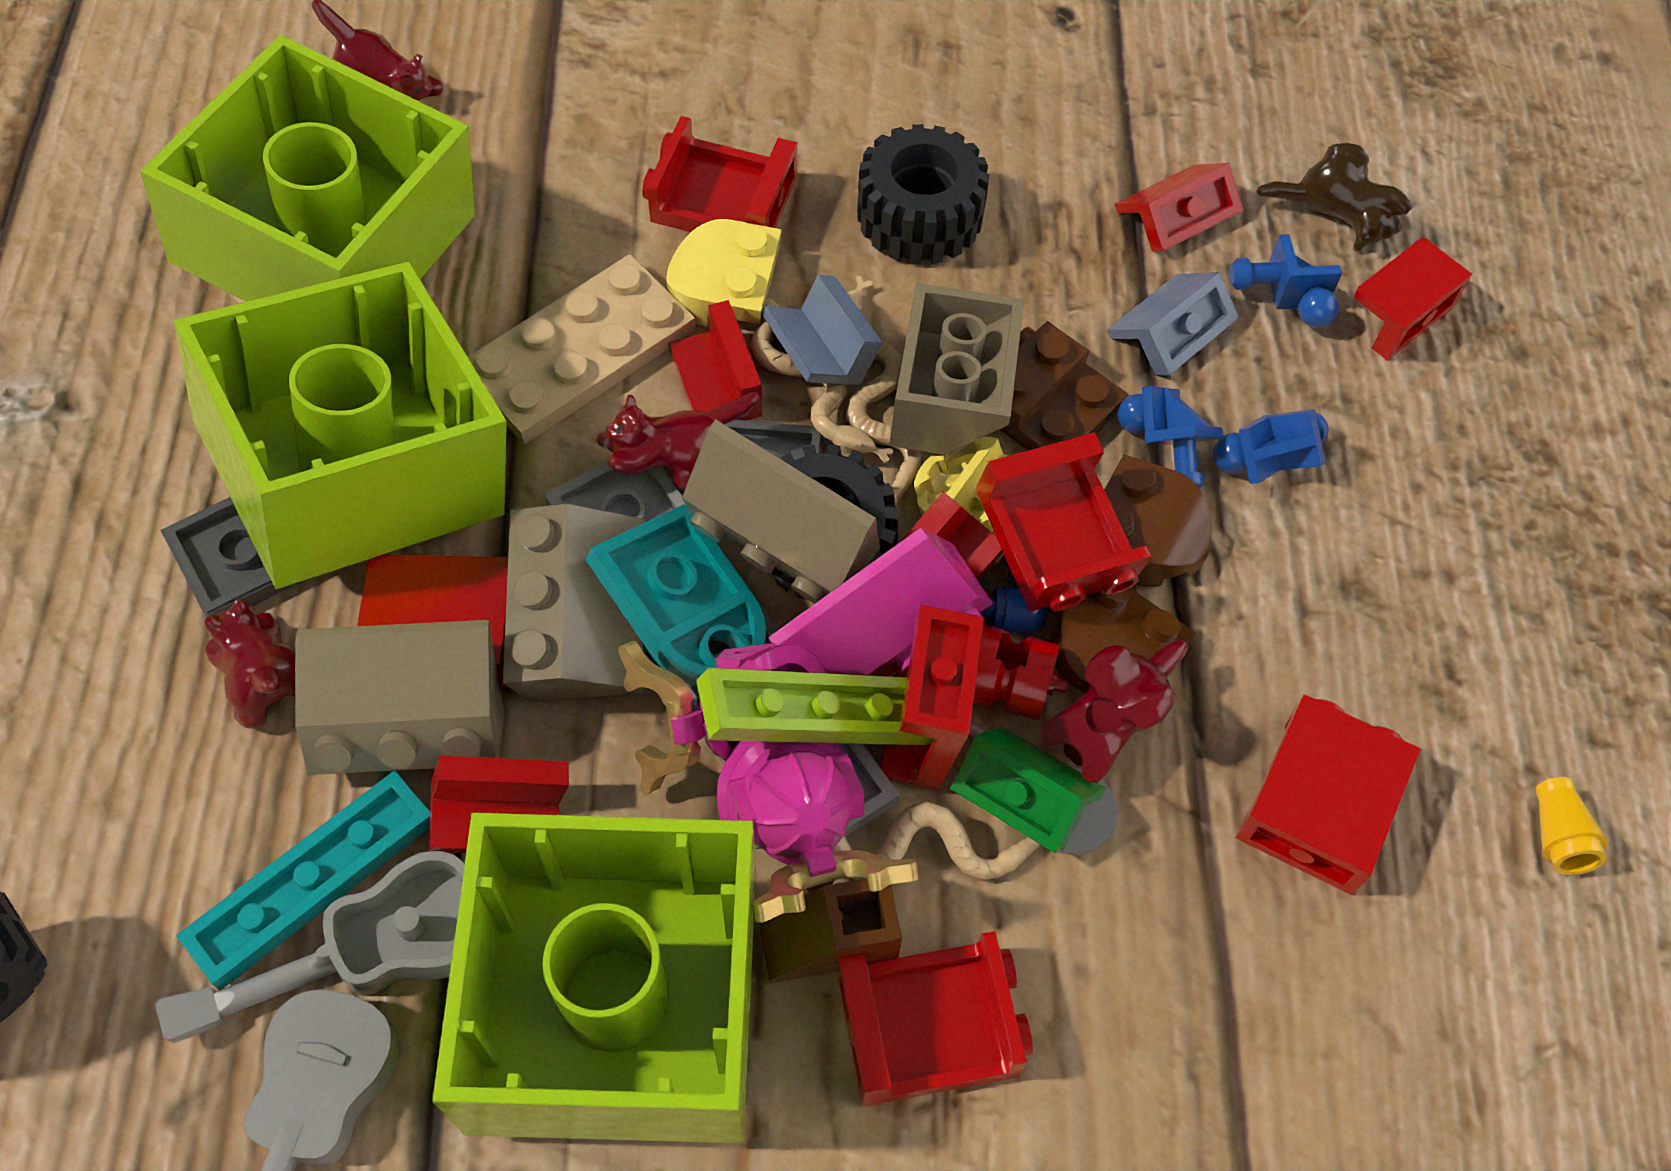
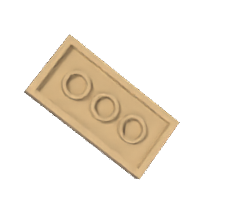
M629 254L468 356V359L507 421L506 426L526 445L669 349V342L686 338L696 331V320L674 296Z

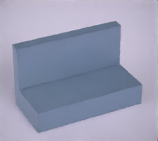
M1219 272L1176 274L1107 329V332L1111 339H1139L1155 375H1170L1236 321L1239 316Z
M818 274L801 309L766 305L762 312L763 317L806 382L860 386L883 343L835 276Z

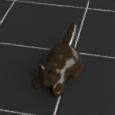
M1348 142L1329 146L1323 159L1309 169L1300 183L1273 181L1260 185L1256 192L1261 197L1298 202L1304 201L1306 205L1321 214L1344 220L1354 229L1356 238L1353 249L1356 252L1360 251L1367 244H1374L1382 239H1389L1393 234L1399 233L1403 226L1398 215H1406L1413 208L1411 201L1396 187L1377 184L1368 179V155L1359 145Z

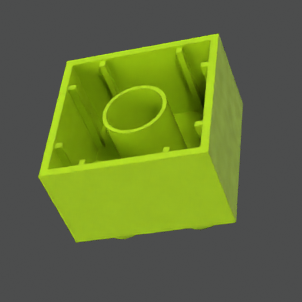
M281 34L140 170L168 262L246 302L408 261L419 279H421L475 216L469 125Z
M409 261L173 320L193 422L275 590L504 515L507 421Z
M501 813L471 814L432 1101L464 1136L743 1143L754 930L752 902L755 901L756 888L753 821Z

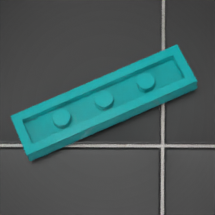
M394 770L183 929L176 937L211 984L218 990H222L322 913L331 903L341 898L429 830L430 811Z

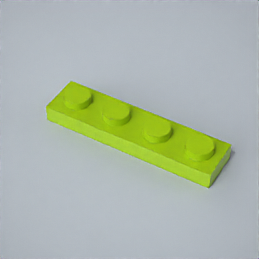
M707 668L696 680L709 740L930 745L934 739L899 731L907 678Z

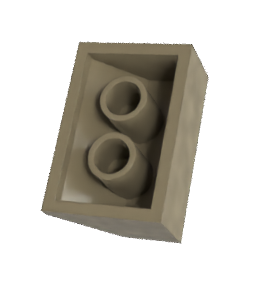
M916 283L895 398L889 446L945 455L1009 425L1024 299Z
M715 419L708 429L682 497L690 514L693 515L690 520V524L716 542H720L725 535L744 548L740 555L761 571L771 574L776 567L795 579L791 585L792 589L814 604L870 564L880 549L877 522L874 516Z
M568 503L510 510L503 668L504 685L530 702L646 693L645 687H640L631 692L625 689L623 683L627 672L618 653V648L631 641H636L646 657L647 648L585 560L592 547L647 522L645 519Z
M489 620L298 629L295 637V727L308 775L431 769L436 767L439 755L499 758L505 715Z

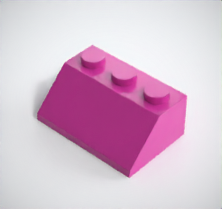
M921 527L768 638L773 644H776V647L785 644H798L806 647L819 659L826 674L889 677L899 669L903 674L908 673L916 615L921 604L981 616L980 612L993 603L954 544Z

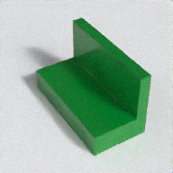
M1000 727L975 735L950 789L1056 854L1065 848L1085 806L1101 799L1106 787L1099 783L1087 782L1081 772L1008 729Z

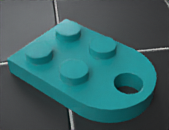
M683 504L592 547L585 560L662 669L679 676L686 684L697 687L696 680L707 668L717 667L716 658L709 650V641H722L730 646V648L764 645L766 640V623L762 609L754 595L717 543L690 524L693 515L690 514L686 505Z

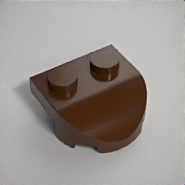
M1123 454L1104 491L1132 550L1147 546L1152 556L1138 575L1139 582L1136 585L1159 587L1163 584L1164 579L1175 577L1185 572L1188 577L1193 575L1204 564L1211 547L1212 521L1205 496L1200 488L1186 475Z
M1129 588L1114 595H1106L1104 590L1086 595L1085 599L1077 605L1062 610L1050 633L1048 642L1059 645L1058 659L1056 661V668L1059 673L1074 687L1086 693L1090 686V683L1084 676L1090 659L1104 648L1114 645L1125 646L1129 652L1144 656L1149 660L1162 647L1177 640H1183L1189 646L1196 632L1178 621L1170 612L1160 609Z

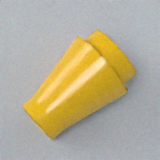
M1555 777L1539 783L1535 788V792L1539 801L1543 858L1552 863L1557 873L1563 875L1584 874L1601 867L1607 860L1605 850L1609 845V841L1577 793L1573 780L1567 777Z

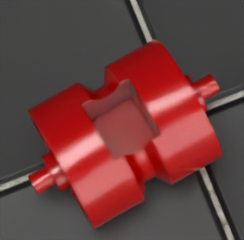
M983 624L973 703L989 707L996 700L1003 701L1006 712L1039 721L1046 696H1052L1053 691L1066 693L1068 682L1057 679L1058 673L1053 671L1059 645L1029 636L1016 643L1012 641L1009 631Z

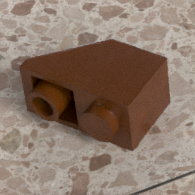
M866 878L821 886L804 895L806 905L804 911L783 913L765 922H759L769 984L837 972L838 958L865 953L867 963L898 958L902 943L891 884L882 890L870 891L868 879Z

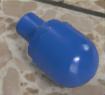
M1003 586L1002 588L993 589L991 596H988L993 604L980 612L984 619H988L989 626L1007 630L1011 634L1028 635L1038 631L1044 625L1048 609L1045 607L1029 612L1019 587Z

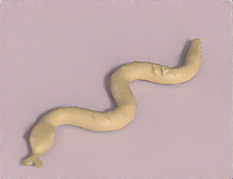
M856 276V289L847 293L858 309L861 310V292L863 289L872 287L873 281L863 282L861 276ZM882 341L883 343L874 360L879 361L884 366V371L875 379L861 386L849 398L846 418L851 426L863 432H868V436L876 444L889 446L892 425L871 419L867 411L872 404L897 389L903 357L890 343ZM890 446L891 448L898 449L904 455V462L900 465L895 481L892 484L895 505L916 478L921 465V451Z
M767 297L765 306L781 307L773 299ZM767 321L756 329L750 341V348L755 360L769 371L786 376L803 377L788 354L781 353L773 348L771 344L777 339V336ZM822 383L826 390L811 407V422L815 429L825 438L832 440L834 445L841 446V451L851 454L852 450L860 454L873 452L884 463H888L889 457L887 455L893 454L891 448L880 449L875 447L876 444L868 436V432H863L853 426H838L830 419V415L846 398L847 385Z
M924 802L903 810L890 826L882 845L875 855L887 859L902 860L914 834L921 828L930 827L937 830L950 857L964 874L983 881L1001 878L1005 874L1013 872L1019 864L1025 861L1026 857H1029L1034 850L1040 847V844L1027 837L1017 844L1010 846L1009 849L1003 850L997 858L983 859L976 855L963 825L948 808ZM845 836L832 850V853L852 850ZM758 843L754 844L755 850L762 849ZM860 876L846 877L851 881L864 879V877Z

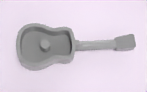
M428 851L411 856L392 868L370 889L338 898L327 907L323 916L325 944L320 946L315 953L217 992L212 987L158 999L155 1003V1008L163 1037L175 1044L225 1024L224 1017L336 972L339 973L349 989L359 995L377 993L389 985L404 979H441L449 977L465 864L455 855L443 851Z
M310 990L301 992L287 1000L271 1019L263 1047V1081L246 1112L244 1121L245 1133L249 1138L269 1150L261 1171H294L298 1163L316 1166L331 1165L341 1159L348 1150L358 1116L384 1089L392 1077L398 1064L400 1052L399 1037L394 1026L372 1004L348 993L330 990Z

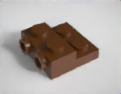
M1046 321L1036 331L1030 327H1025L1020 332L1009 425L1000 430L1027 450L1094 432L1097 434L1118 414L1120 404L1129 394L1086 364L1089 354L1087 348L1049 321Z

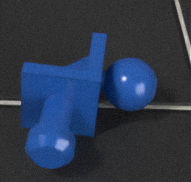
M1290 234L1278 236L1269 262L1251 263L1249 258H1236L1229 267V282L1236 290H1248L1251 284L1270 283L1276 309L1298 308L1301 320L1310 327H1326L1336 319L1339 313V302L1334 295V291L1342 275L1340 265L1312 266L1295 255Z
M1147 386L1142 387V394H1133L1125 398L1118 409V420L1124 430L1135 435L1145 434V443L1173 445L1175 471L1186 475L1201 488L1205 484L1204 472H1198L1196 442L1223 439L1222 427L1210 426L1181 400L1180 389Z
M1315 409L1264 415L1239 429V433L1233 432L1223 435V439H1218L1213 448V459L1219 469L1229 474H1238L1247 470L1249 484L1260 483L1280 470L1324 465L1325 458L1321 442L1326 439L1329 427L1326 419L1316 413Z

